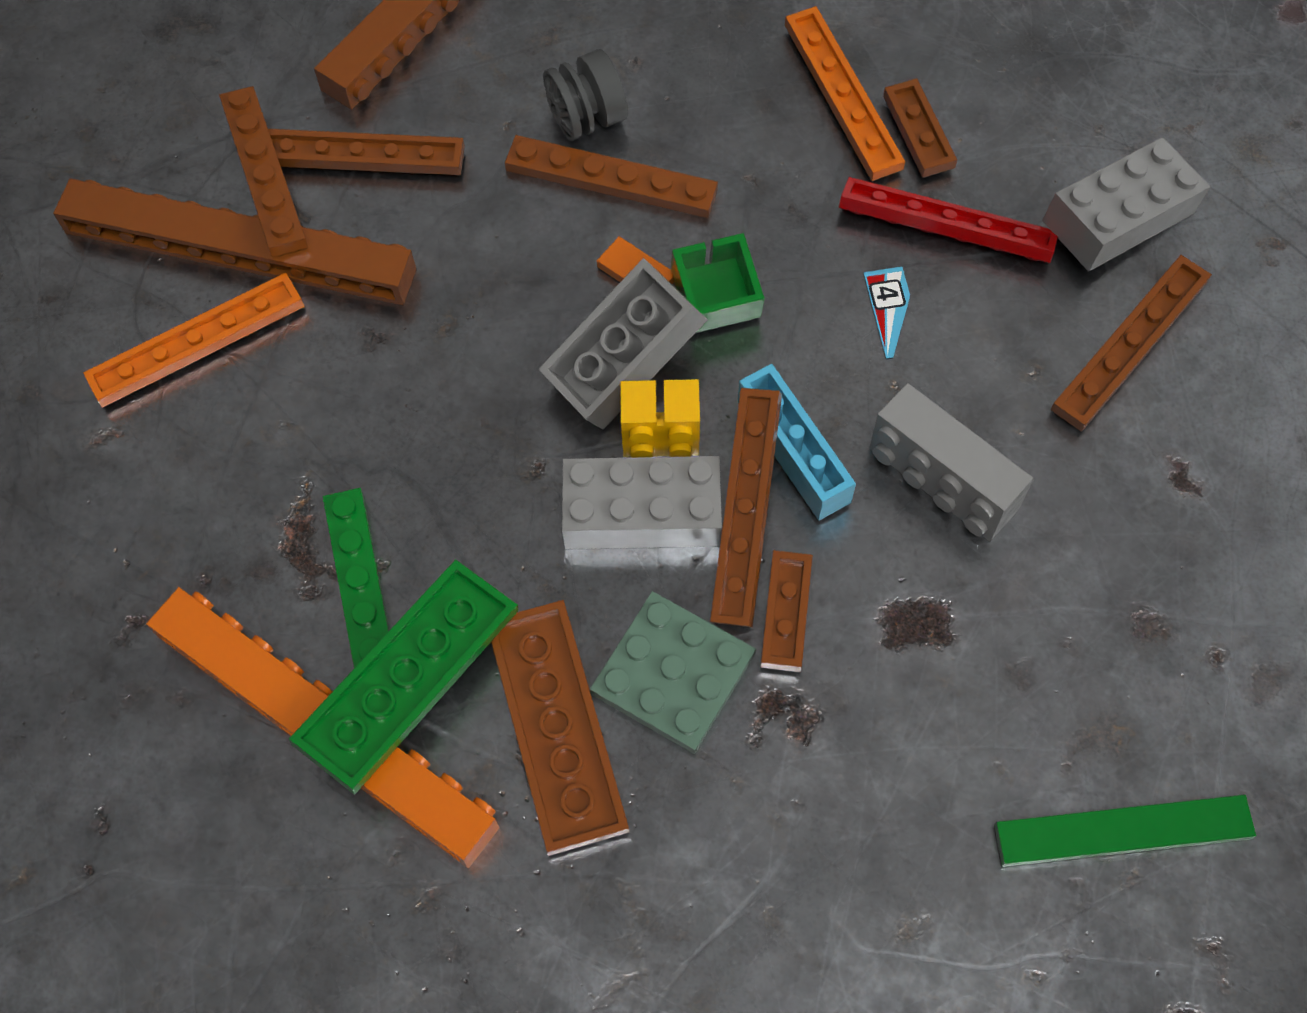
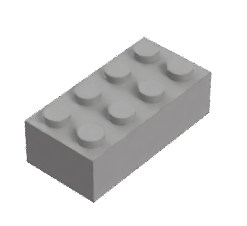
M1162 137L1056 192L1042 221L1058 236V239L1089 272L1193 215L1211 186Z
M643 258L539 368V371L587 421L604 429L621 411L620 381L651 380L708 319L656 268Z
M909 383L877 415L869 447L876 459L882 464L891 465L903 475L905 481L916 489L921 488L929 494L940 509L956 515L964 522L965 527L972 534L979 537L983 536L991 542L1019 511L1034 478Z
M719 456L563 459L562 533L565 549L720 546L722 518Z

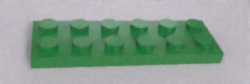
M455 559L289 738L291 745L355 795L516 615L518 604Z

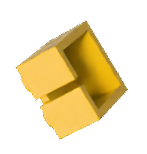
M699 379L664 380V412H656V380L620 381L623 457L699 456Z

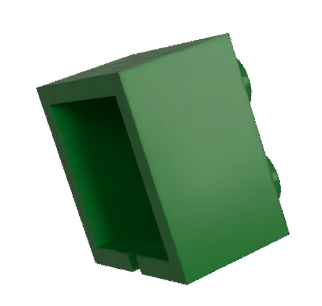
M744 233L712 240L710 264L706 265L705 242L672 250L671 272L676 289L708 319L696 333L761 317L765 298Z

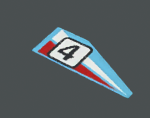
M902 266L863 272L886 359L893 358L910 298Z

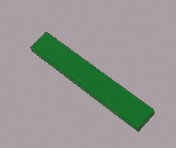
M1246 795L999 821L994 824L1002 867L1251 840L1256 837Z

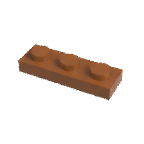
M918 79L885 87L883 97L922 178L954 169L957 164V158Z
M773 550L760 668L801 672L813 557L811 554Z

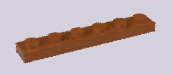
M251 86L219 94L271 257L308 248L254 87Z
M268 129L281 167L461 175L465 148L463 138Z
M515 135L505 160V168L508 172L704 218H709L718 190V181Z
M1180 255L1052 405L1051 411L1082 432L1208 283L1212 274L1183 255Z
M741 388L710 619L712 623L753 627L782 393L777 390Z

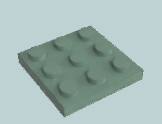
M652 591L591 686L590 694L689 752L696 754L755 656L756 648Z

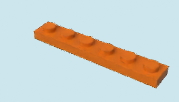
M817 6L785 16L787 31L871 181L904 170L905 160Z
M285 272L83 372L97 401L103 408L305 306Z

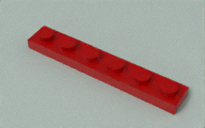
M848 177L839 204V208L849 210L857 215H868L883 219L888 223L918 228L926 233H937L952 237L960 242H971L987 246L995 251H1006L1025 256L1033 261L1040 260L1051 263L1058 237L1046 227Z

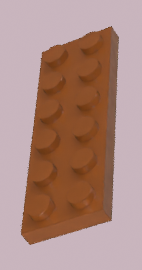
M564 600L517 612L491 642L548 856L629 833V826Z

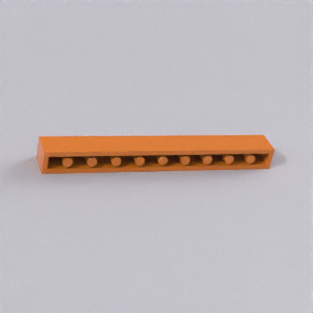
M178 587L146 625L159 639L289 736H292L333 691L319 680H316L313 684L301 677L304 671L289 658L285 657L282 662L271 655L274 649L259 636L254 635L252 639H249L241 633L244 627L229 614L224 613L222 617H219L211 611L214 605L199 592L195 591L192 595H189ZM397 747L360 789L469 869L499 830L497 821L493 817L496 811L479 797H476L472 802L460 792L463 787L446 773H443L439 778L427 768L431 764L415 750L411 749L406 754Z

